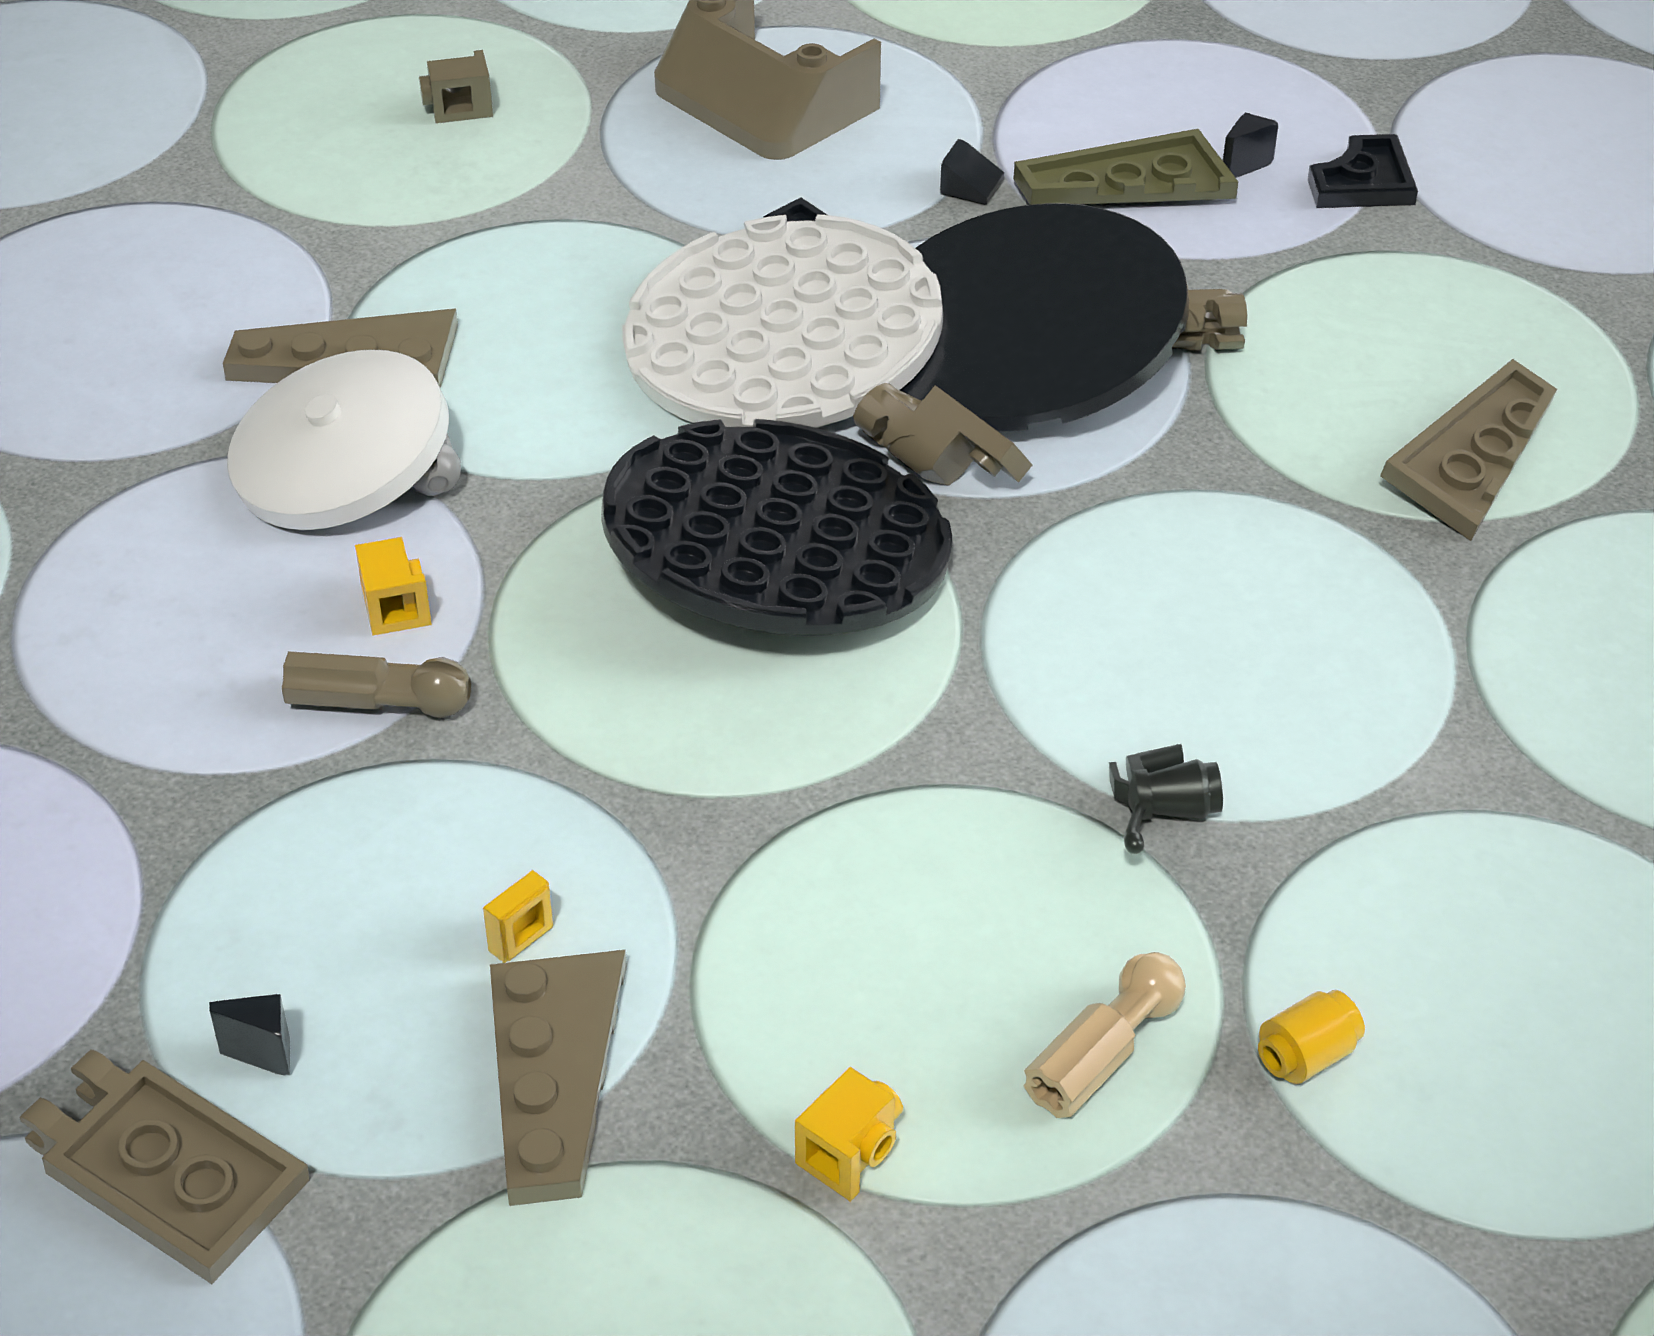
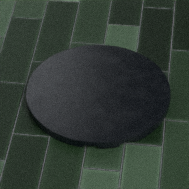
M1066 203L1024 205L989 212L951 226L915 248L922 254L923 262L933 274H936L939 282L943 307V324L940 338L933 354L917 375L902 387L900 391L922 401L936 385L998 432L1026 431L1030 423L1061 418L1062 424L1105 409L1127 397L1151 379L1173 354L1172 346L1178 339L1179 334L1185 331L1189 316V297L1186 276L1181 261L1172 247L1146 225L1123 214L1087 205Z
M718 419L681 425L678 427L676 435L663 439L653 435L633 446L621 456L612 467L603 491L601 507L603 531L609 546L630 573L646 586L681 607L723 623L764 632L791 635L843 634L882 626L898 620L918 609L938 590L944 580L952 550V532L949 520L943 518L937 509L938 499L913 473L901 474L888 465V456L863 443L826 430L784 421L754 419L753 427H725L722 420Z

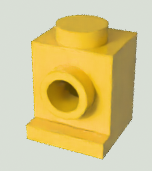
M397 537L355 545L361 588L372 636L432 625L425 576L422 573L419 558L408 560L403 538Z
M849 1067L795 1119V1164L851 1202L860 1193V1173L868 1165L871 1167L879 1165L889 1154L895 1143L896 1131L894 1130V1120L903 1112V1104L899 1096L885 1083L871 1081L852 1067Z

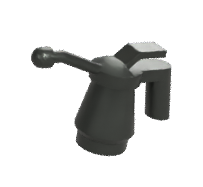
M1181 744L1126 756L1128 781L1120 777L1117 763L1109 762V778L1114 798L1129 804L1132 810L1124 838L1125 848L1131 854H1139L1143 851L1144 840L1142 835L1138 833V829L1142 820L1152 819V814L1204 819L1209 813L1222 812L1223 789L1217 762L1203 763L1195 759L1184 763Z

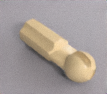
M1153 952L1139 954L1128 960L1119 974L1120 994L1108 1006L1103 1003L1088 1005L1024 1070L1026 1083L1023 1086L1036 1105L1044 1107L1056 1118L1071 1117L1134 1051V1037L1136 1035L1133 1030L1145 1018L1165 1017L1178 1009L1185 996L1186 984L1181 967L1169 955Z

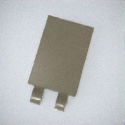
M90 1049L71 1067V1072L83 1080L75 1089L76 1094L86 1103L93 1106L79 1122L64 1114L52 1102L41 1097L20 1116V1121L33 1129L25 1137V1141L31 1148L43 1155L42 1161L45 1173L210 1284H213L310 1181L308 1165L145 1060H142L131 1072L126 1073L115 1066L103 1054Z

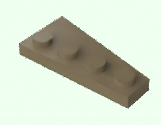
M1512 359L1386 461L1380 477L1472 541L1550 406L1557 388Z
M626 950L490 964L509 1206L582 1197L597 1122V1104L600 1090H603L607 1071V1053L611 1034L614 1035L617 1020V1002L620 987L624 984L627 968Z

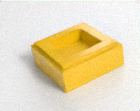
M534 870L530 871L483 907L488 951L503 963L510 961L553 927L549 882Z

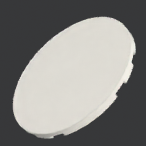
M817 214L816 221L787 222L786 215L745 221V229L720 237L714 231L690 242L663 260L642 281L630 299V311L625 325L622 326L623 344L628 367L641 390L652 401L666 411L692 423L721 419L725 427H753L754 419H765L815 428L838 422L853 416L859 402L874 387L883 383H889L897 390H900L917 375L933 354L939 341L943 324L942 298L936 274H933L923 262L922 254L908 242L887 230L859 220Z

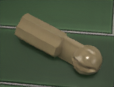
M288 651L283 665L282 694L286 704L382 709L384 705L418 707L425 714L442 718L455 715L464 708L471 695V679L466 669L457 661L446 657L428 659L421 665L387 663L383 657Z

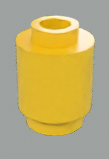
M1332 990L1328 993L1317 991L1262 1023L1259 1030L1260 1042L1258 1044V1052L1263 1064L1270 1073L1278 1078H1284L1290 1083L1300 1084L1352 1053L1356 1048L1357 1041L1364 1036V1020L1356 1004L1345 993L1339 990Z

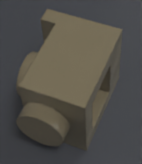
M483 50L473 51L474 56L427 61L428 75L419 76L420 93L423 106L432 105L435 123L493 117L490 78Z

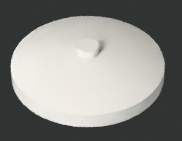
M359 350L327 357L285 377L252 405L240 421L231 439L227 457L229 477L249 511L272 525L287 529L314 530L352 522L396 500L426 473L442 449L449 425L448 406L433 374L419 361L407 355L387 350Z

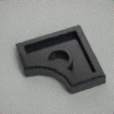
M1396 134L1349 136L1347 150L1342 156L1330 162L1309 166L1307 180L1316 208L1416 205L1418 189L1399 137Z

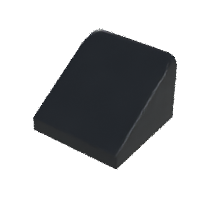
M1246 112L1240 116L1225 137L1223 162L1235 178L1264 168L1272 163L1275 155L1278 122Z
M957 139L941 163L940 193L987 205L1003 181L1004 171L962 139Z
M281 994L209 1002V1011L220 1054L275 1074L290 1075V1036Z

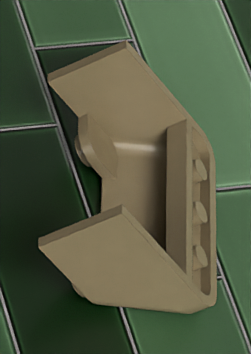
M689 0L654 71L655 92L660 98L759 156L772 160L793 157L880 109L881 41L874 38L841 56L827 50L822 45L814 43L804 44L797 50L783 56L755 40L754 0Z

